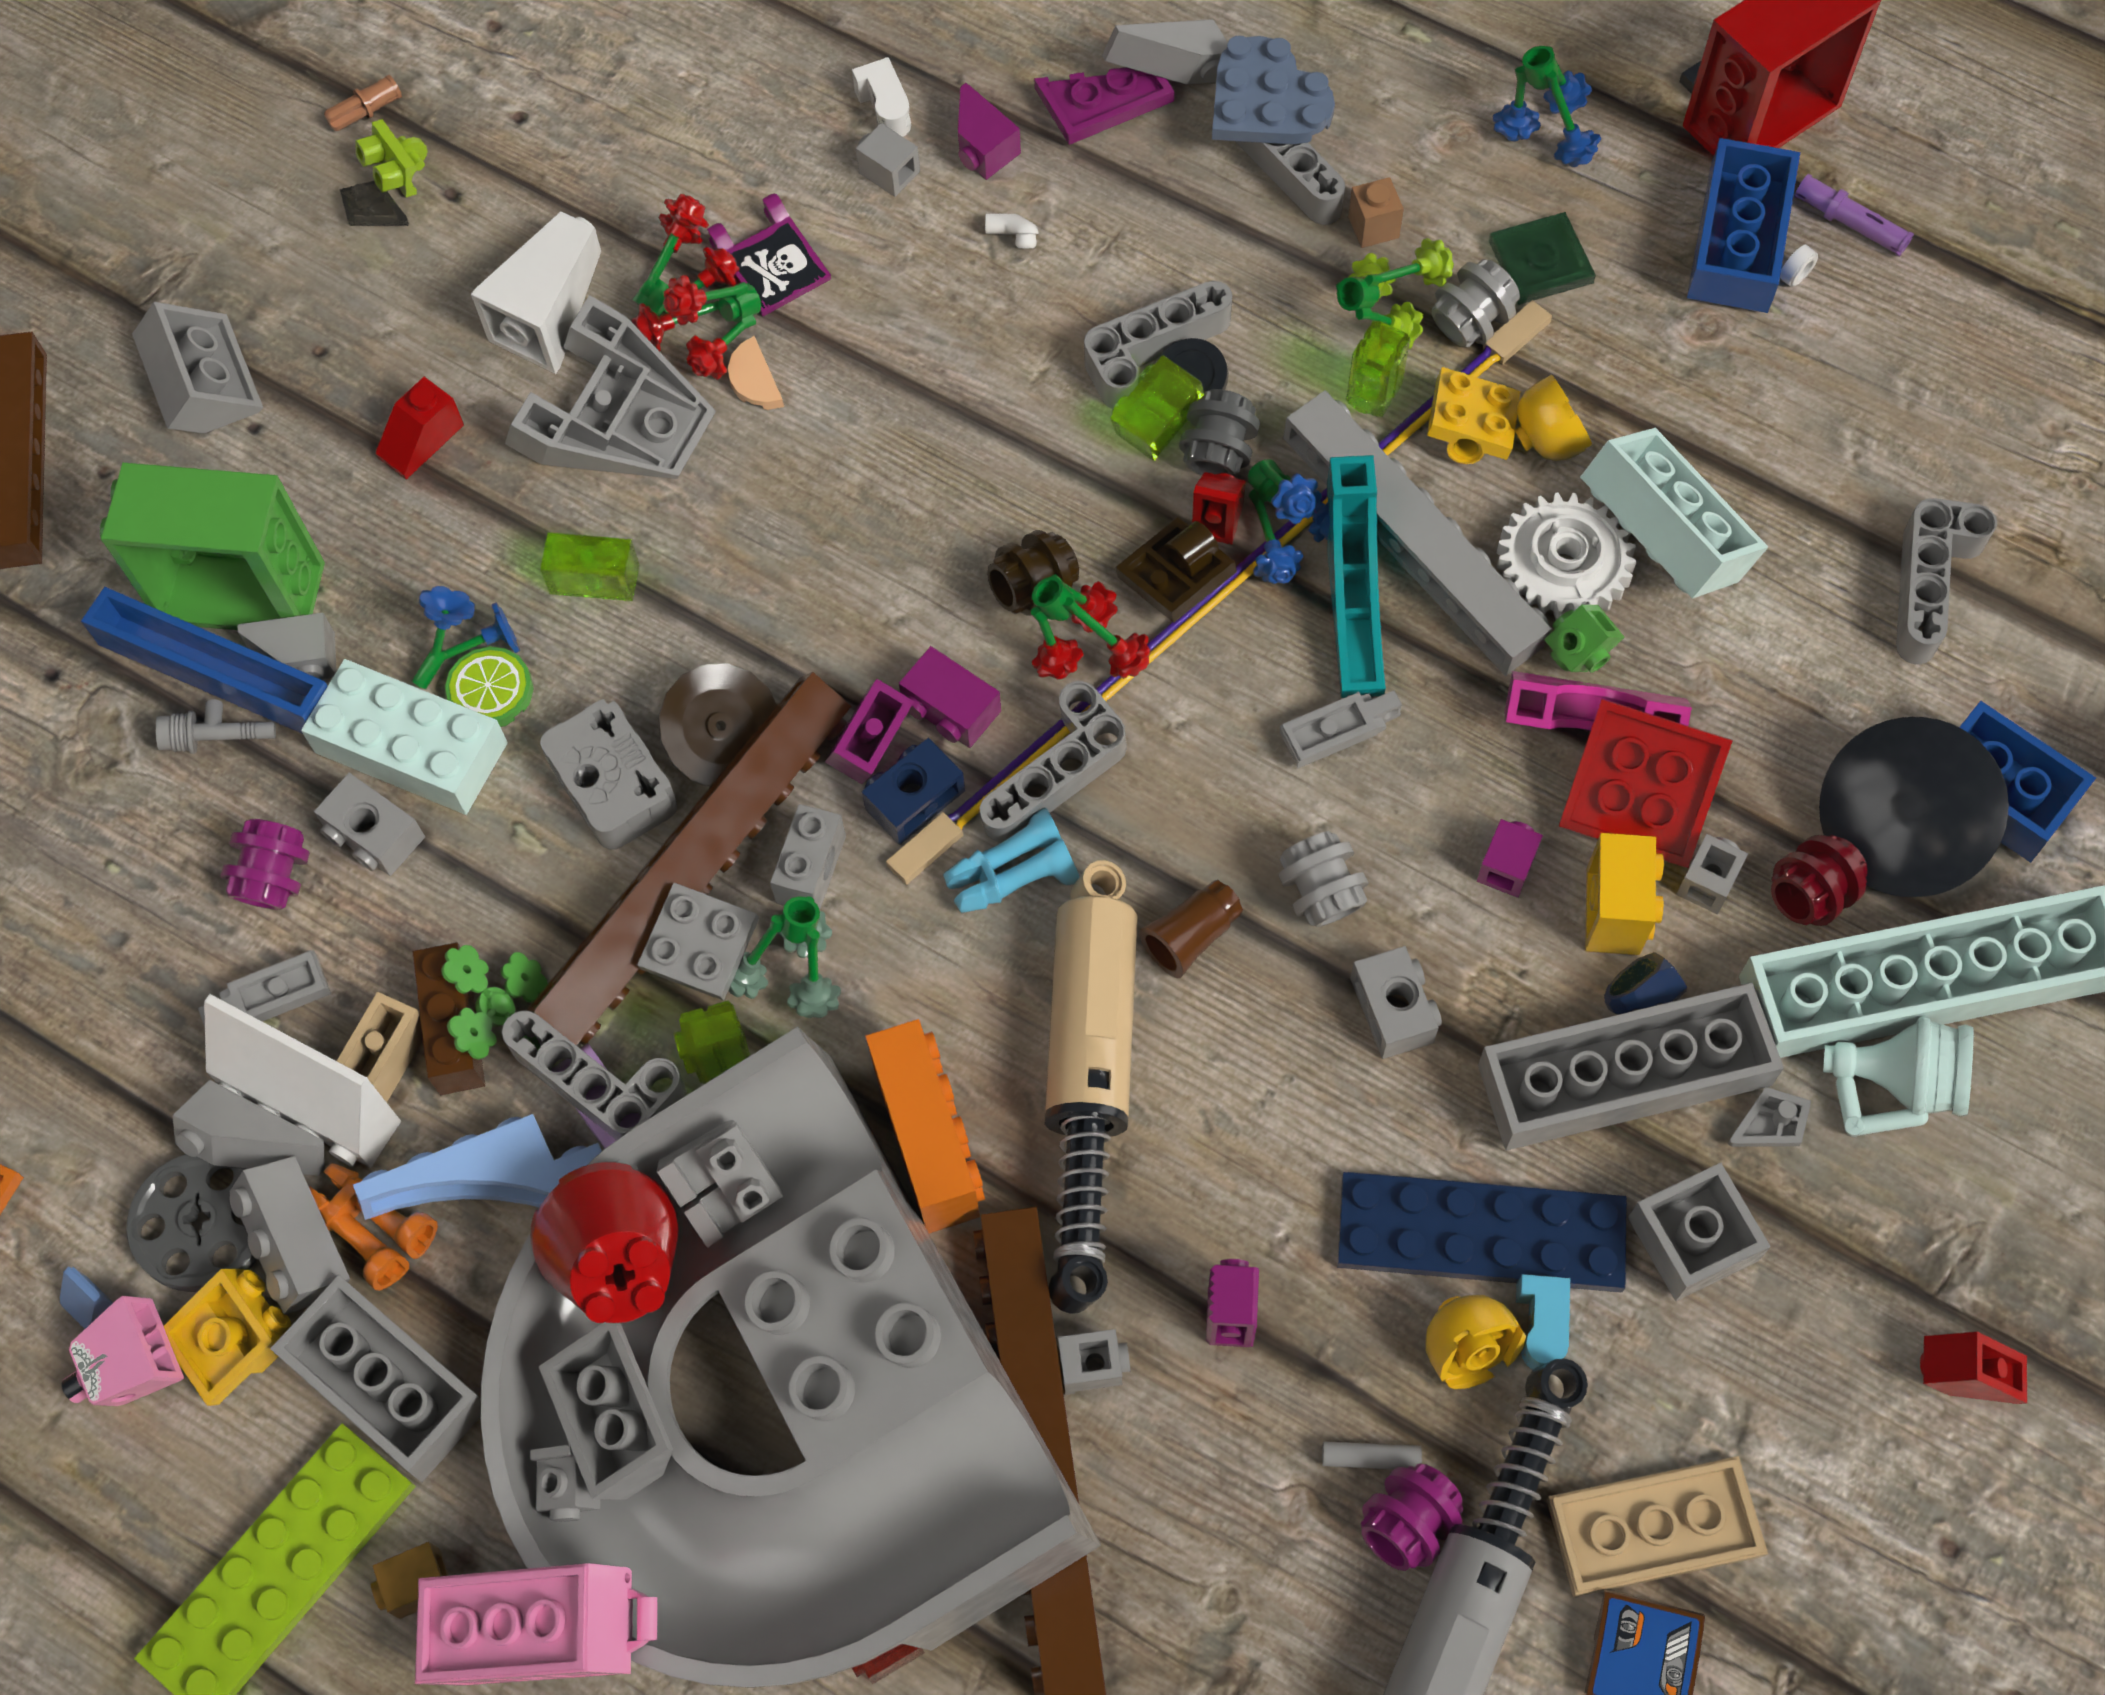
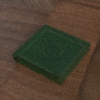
M1566 212L1490 233L1488 242L1499 265L1511 276L1519 289L1520 298L1517 301L1518 305L1594 284L1596 274Z

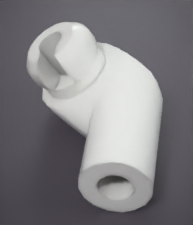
M986 213V234H1016L1015 244L1018 248L1033 249L1036 247V234H1039L1035 224L1018 214Z

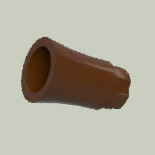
M1215 880L1203 890H1197L1163 917L1141 928L1139 931L1140 940L1149 956L1163 971L1174 978H1181L1194 961L1218 937L1230 928V924L1242 914L1243 908L1240 904V899L1228 885Z

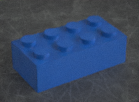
M1719 138L1708 176L1687 293L1688 299L1764 313L1769 312L1779 285L1801 152Z

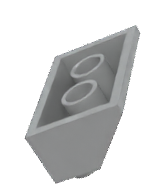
M159 302L152 303L132 333L167 429L207 433L259 413L263 405L227 314Z
M604 1322L538 1366L591 1499L627 1500L664 1475L673 1452V1447L621 1323Z

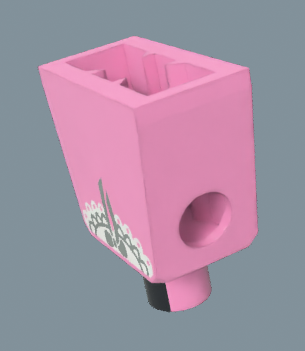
M122 1296L70 1343L69 1347L76 1371L64 1378L61 1386L66 1397L74 1403H80L88 1398L89 1402L93 1405L120 1406L184 1379L153 1299Z

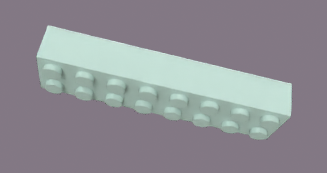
M2105 885L1751 956L1741 971L1739 979L1741 985L1753 983L1780 1058L1825 1049V1045L1835 1046L1837 1042L1855 1043L1895 1035L1917 1023L1918 1018L1923 1016L1930 1018L1932 1022L1944 1025L2105 992Z

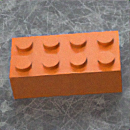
M916 1019L866 1035L874 1071L920 1215L928 1233L930 1234L979 1218L978 1202L985 1200L982 1189L983 1183L975 1159L967 1162L965 1160L971 1157L968 1147L969 1141L961 1116L952 1118V1116L957 1115L954 1104L955 1099L947 1074H942L941 1057L933 1032L924 1034L920 1020Z

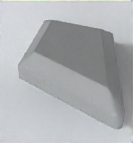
M1765 1087L1729 1140L1728 1145L1731 1147L1800 1146L1811 1100Z

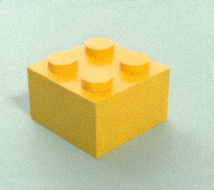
M1600 833L1586 868L1585 951L1640 955L1646 941L1653 940L1655 923H1661L1664 909L1663 896H1656V881H1661L1664 867L1663 854L1656 853V837Z

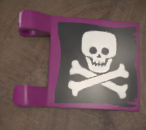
M775 193L762 199L765 206L764 215L773 225L734 245L722 223H716L707 229L710 235L709 242L714 250L724 248L735 258L736 265L740 269L734 275L739 283H748L757 291L761 300L760 314L762 317L831 280V274L790 218L781 199Z

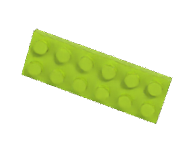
M341 1423L134 1659L173 1695H236L416 1486L353 1431Z

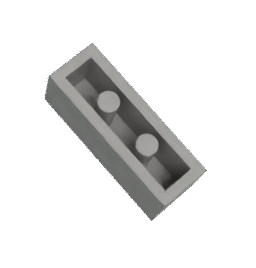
M296 1157L243 1170L229 1191L230 1205L233 1213L242 1219L248 1233L250 1252L256 1259L260 1260L267 1276V1290L271 1298L278 1301L283 1314L286 1315L308 1308L338 1275L348 1282L350 1280L349 1274Z

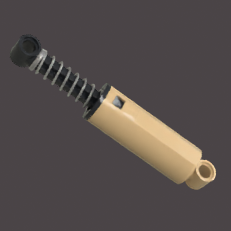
M1097 860L1085 869L1072 886L1071 900L1058 907L1056 916L1044 1125L1049 1130L1066 1135L1067 1137L1060 1141L1059 1145L1066 1155L1059 1159L1058 1164L1065 1173L1058 1177L1057 1181L1064 1189L1057 1196V1201L1063 1209L1056 1214V1220L1062 1225V1228L1055 1232L1054 1236L1061 1243V1246L1054 1251L1053 1259L1058 1263L1057 1272L1050 1279L1048 1289L1053 1304L1061 1311L1069 1314L1080 1313L1086 1310L1104 1294L1107 1288V1272L1102 1265L1105 1262V1254L1102 1251L1106 1246L1099 1243L1100 1233L1107 1229L1104 1225L1100 1224V1215L1108 1211L1104 1206H1101V1197L1108 1194V1191L1102 1188V1178L1109 1176V1173L1103 1169V1160H1107L1110 1157L1104 1151V1143L1108 1142L1112 1136L1119 1135L1127 1130L1129 1117L1137 913L1132 906L1119 900L1126 888L1125 875L1116 864L1106 860ZM1091 884L1100 886L1105 895L1098 894ZM1070 1276L1079 1277L1084 1282L1086 1294L1078 1293L1072 1288Z

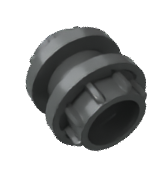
M1213 389L1206 391L1203 397L1190 404L1187 420L1196 428L1184 431L1179 442V448L1184 453L1183 461L1190 470L1200 475L1208 472L1213 474L1227 473L1235 476V473L1240 472L1241 468H1245L1250 464L1253 452L1251 447L1243 441L1257 436L1260 421L1255 416L1256 408L1248 398L1232 391Z

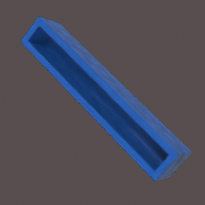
M105 586L81 620L99 646L299 733H302L303 726L328 687L326 682Z

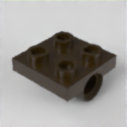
M1179 517L1115 567L1117 577L1173 623L1237 572L1235 561L1219 549L1215 537L1205 525L1199 521H1194L1188 525Z

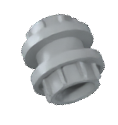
M1482 259L1478 264L1467 262L1457 272L1460 282L1458 287L1454 284L1446 283L1435 293L1437 302L1432 307L1433 319L1441 331L1451 341L1461 347H1470L1474 342L1481 345L1485 344L1494 335L1491 325L1493 320L1500 324H1506L1516 315L1514 305L1520 298L1516 283L1501 266L1486 259Z
M1326 831L1311 836L1286 849L1280 857L1283 870L1278 874L1282 885L1291 886L1296 884L1302 896L1292 905L1296 916H1306L1309 924L1316 927H1322L1349 916L1364 907L1367 901L1363 888L1369 882L1364 872L1350 874L1345 861L1354 855V851L1350 842L1341 843L1337 834Z

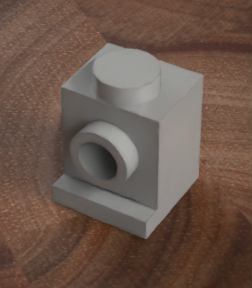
M1706 834L1676 895L1718 915L1748 853L1740 850L1729 839L1715 838Z
M1116 1329L1058 1337L1065 1395L1075 1394V1391L1122 1385V1373L1131 1372L1127 1342L1118 1344ZM1097 1357L1105 1365L1102 1370L1090 1371L1086 1367V1363L1089 1359Z
M570 1444L531 1450L530 1460L537 1461L536 1511L550 1513V1521L570 1522L580 1520V1512L600 1509V1499H591Z

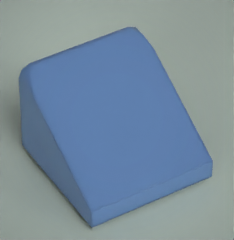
M68 1267L63 1271L60 1303L86 1329L113 1302L87 1276L76 1268Z

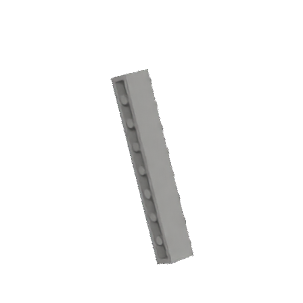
M1324 390L1286 418L1283 439L1325 484H1327L1330 457L1374 455L1377 483L1378 541L1505 676L1544 648L1546 644L1544 639L1551 632L1545 615L1539 609L1531 608L1520 596L1514 582L1507 577H1502L1495 570L1487 554L1481 548L1474 547L1463 536L1460 526L1454 519L1445 517L1434 505L1431 495L1424 488H1418L1407 477L1404 467L1398 460L1389 458L1379 447L1375 436L1369 430L1362 429L1351 418L1350 411L1342 401L1334 400Z

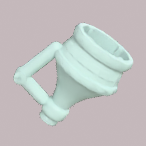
M1923 1016L1918 1018L1917 1023L1905 1028L1891 1039L1872 1046L1856 1047L1855 1044L1850 1042H1837L1835 1046L1825 1045L1823 1072L1833 1073L1834 1077L1837 1078L1836 1088L1845 1132L1851 1137L1921 1126L1928 1121V1114L1952 1111V1114L1956 1116H1966L1969 1109L1971 1090L1973 1027L1961 1025L1956 1029L1932 1022L1930 1018ZM1854 1075L1869 1079L1887 1089L1908 1109L1862 1116L1853 1079Z

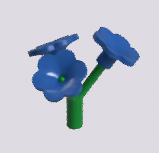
M435 586L431 591H421L419 604L424 608V615L434 620L437 630L433 647L411 680L415 685L422 689H427L444 660L484 642L490 645L496 641L503 640L512 648L514 653L520 652L515 634L497 602L492 604L495 614L494 624L481 629L482 634L443 650L442 646L446 629H449L451 625L461 624L462 620L472 618L475 612V604L469 601V596L466 593L451 591L444 586Z

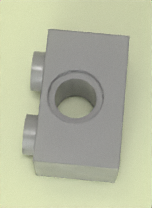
M348 773L314 810L315 815L323 825L319 831L327 840L339 848L345 843L355 850L352 855L370 871H374L378 867L389 876L398 869L425 838L413 817L351 773ZM375 823L369 831L359 833L364 825Z
M802 804L798 805L770 882L776 904L785 905L793 897L810 896L818 905L819 910L821 909L846 838L840 814Z
M1406 946L1355 961L1350 979L1382 1059L1434 1043L1438 1026L1442 1024L1441 1015L1436 1002L1433 999L1427 1000L1422 985L1425 984L1422 967L1418 959L1411 960ZM1391 995H1401L1408 1000L1410 1005L1404 1008H1397L1392 1006L1387 998Z

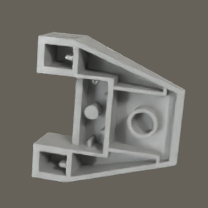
M589 295L569 328L564 348L597 366L596 370L570 413L530 392L510 425L505 444L541 465L677 479L716 410L625 315Z

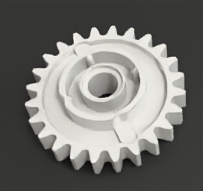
M1557 492L1552 503H1548L1542 496H1538L1535 508L1524 503L1520 515L1511 514L1509 526L1503 527L1501 540L1498 543L1496 554L1500 556L1497 569L1504 570L1502 577H1507L1514 582L1520 595L1526 597L1525 601L1530 606L1537 604L1543 614L1548 610L1554 611V617L1557 620L1563 613L1569 610L1575 611L1581 604L1599 605L1600 608L1608 611L1613 599L1620 601L1625 588L1629 587L1633 576L1631 573L1634 571L1636 560L1632 557L1636 545L1627 543L1630 532L1625 529H1618L1620 524L1617 517L1607 518L1608 507L1606 505L1598 510L1594 509L1592 497L1587 499L1584 504L1578 503L1576 493H1572L1569 501L1565 502ZM1559 554H1567L1573 559H1564Z

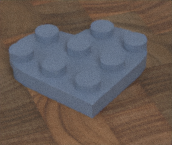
M1263 36L1232 37L1227 43V48L1221 54L1217 68L1212 140L1276 144L1310 142L1313 135L1322 132L1325 127L1326 129L1330 127L1334 116L1335 101L1333 91L1328 86L1327 76L1320 72L1310 73L1297 70L1295 57L1291 53V45L1283 38L1272 39Z

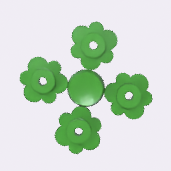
M463 945L458 950L451 948L445 953L447 962L442 966V975L446 981L454 983L457 991L462 994H466L470 990L481 994L476 1000V1014L470 1008H463L458 1016H454L448 1021L447 1028L449 1033L455 1038L454 1045L458 1051H468L471 1057L480 1060L486 1057L489 1053V1048L496 1044L497 1039L491 1031L492 1027L504 1025L507 1018L515 1013V1006L511 997L519 998L522 996L525 1001L533 1002L548 982L545 976L540 973L541 965L538 961L528 960L524 954L515 952L509 956L508 963L503 965L500 970L501 975L506 979V992L498 987L487 988L488 981L485 976L489 970L487 963L479 959L478 952L474 947ZM527 1035L522 1037L535 1045L537 1051H539L541 1045L536 1037L530 1038Z

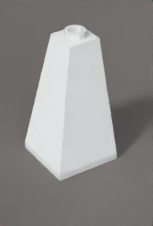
M559 212L475 288L471 296L489 342L555 374L558 372L567 350L564 348L569 328L582 308L601 254L595 227L589 221L582 217L574 218L566 213Z

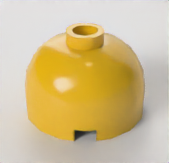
M1552 374L1533 384L1519 400L1516 413L1521 426L1515 429V433L1526 452L1534 448L1543 458L1560 461L1581 454L1593 444L1580 418L1574 413L1568 403L1567 396Z
M1485 1295L1455 1296L1445 1300L1432 1318L1426 1331L1425 1348L1428 1358L1441 1381L1445 1380L1448 1387L1452 1389H1466L1494 1378L1495 1376L1488 1369L1495 1367L1502 1360L1507 1367L1510 1366L1523 1350L1526 1335L1514 1315L1503 1303Z

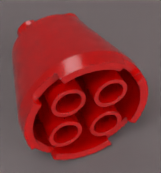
M616 1162L594 1163L564 1175L559 1179L560 1184L542 1202L539 1210L535 1209L532 1218L531 1246L535 1261L543 1277L553 1288L586 1313V1316L591 1321L596 1323H625L659 1309L664 1302V1294L669 1285L678 1240L676 1213L665 1189L649 1176L632 1169L631 1165Z

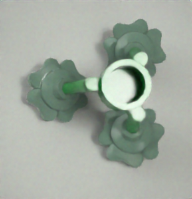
M793 897L784 905L782 914L772 916L769 928L751 953H744L728 990L730 994H733L735 997L745 995L750 999H754L758 995L759 990L767 987L768 980L764 977L767 969L764 965L760 964V957L778 933L783 938L786 952L790 953L797 950V955L800 958L808 956V974L801 979V984L793 983L789 986L790 997L787 999V1005L790 1008H796L797 1014L806 1018H822L827 1015L828 1011L838 1009V997L841 994V988L837 985H832L831 979L827 977L822 978V975L818 973V952L825 951L827 947L825 940L832 936V929L826 924L825 913L819 910L812 897Z

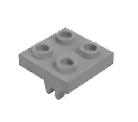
M673 883L638 962V967L641 970L724 1001L759 921V916L757 913Z

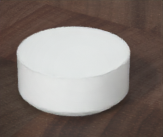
M1802 245L1782 267L1780 279L1790 287L1798 285L1814 268L1818 260V253L1808 245Z

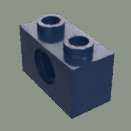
M928 737L918 746L912 745L900 755L898 762L885 773L878 772L868 780L862 791L865 810L900 845L966 791L964 774ZM908 784L921 786L918 791L913 793L901 791Z

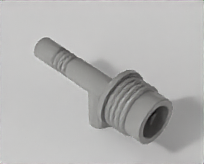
M211 699L205 703L204 723L197 724L194 711H188L185 714L173 713L171 716H157L156 742L158 750L188 751L191 754H196L198 741L240 740L246 738L276 739L275 721L222 723L223 703L219 700Z

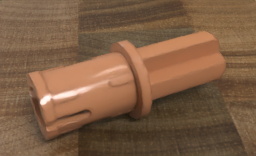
M387 75L361 91L358 88L353 90V96L327 109L324 115L329 126L335 131H340L365 116H368V118L374 117L373 112L402 98L401 91L394 79Z

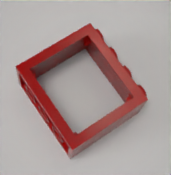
M1743 0L1713 20L1682 126L1713 156L1719 138L1774 148L1782 147L1842 106L1881 0Z

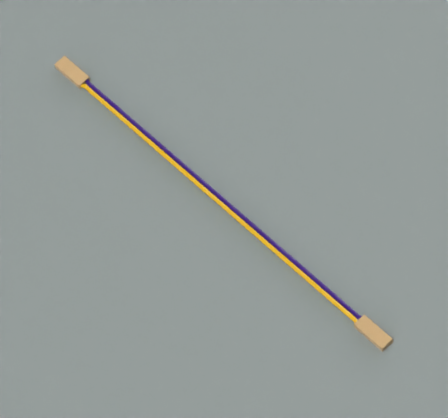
M1532 300L1508 323L1499 328L1493 337L1483 344L1484 351L1460 372L1478 378L1495 362L1503 365L1551 323L1552 315ZM1433 396L1378 443L1387 456L1430 419ZM1327 488L1321 492V501L1324 504L1328 502ZM1313 516L1302 518L1298 524H1293L1289 520L1274 533L1275 539L1280 541L1282 548L1313 522ZM1266 541L1236 566L1237 572L1175 623H1170L1147 644L1150 648L1149 664L1253 574V570L1257 565L1256 557L1266 553L1264 549ZM1128 675L1123 679L1120 676H1110L1096 690L1107 701L1134 677ZM1081 701L1071 711L1082 713L1088 710L1091 705ZM1062 718L952 814L946 815L942 812L886 861L887 867L904 884L908 885L963 837V826L980 812L982 800L989 793L1071 733L1066 728Z

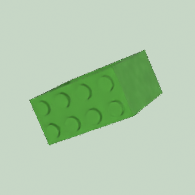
M122 462L118 479H115L111 485V505L107 517H104L101 521L100 538L146 605L198 627L238 630V624L313 614L325 562L278 475Z

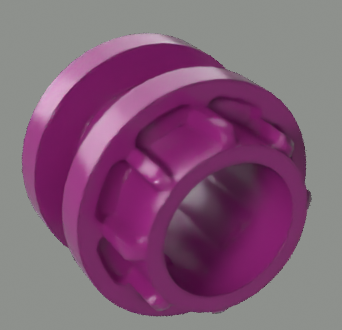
M246 820L242 832H233L229 841L231 847L240 850L237 865L224 864L220 874L222 879L228 881L226 887L228 897L241 903L271 910L285 908L288 897L298 896L301 888L299 882L290 879L293 864L306 865L310 855L308 850L302 848L304 842L302 832L293 827L268 820Z
M1420 1463L1415 1467H1397L1384 1482L1388 1495L1381 1493L1373 1494L1363 1505L1362 1513L1364 1519L1360 1523L1362 1528L1361 1534L1371 1551L1389 1566L1401 1571H1406L1409 1568L1414 1569L1417 1566L1427 1567L1440 1554V1546L1437 1539L1446 1540L1451 1527H1454L1455 1524H1462L1460 1515L1463 1512L1462 1497L1456 1486L1443 1473L1432 1466Z

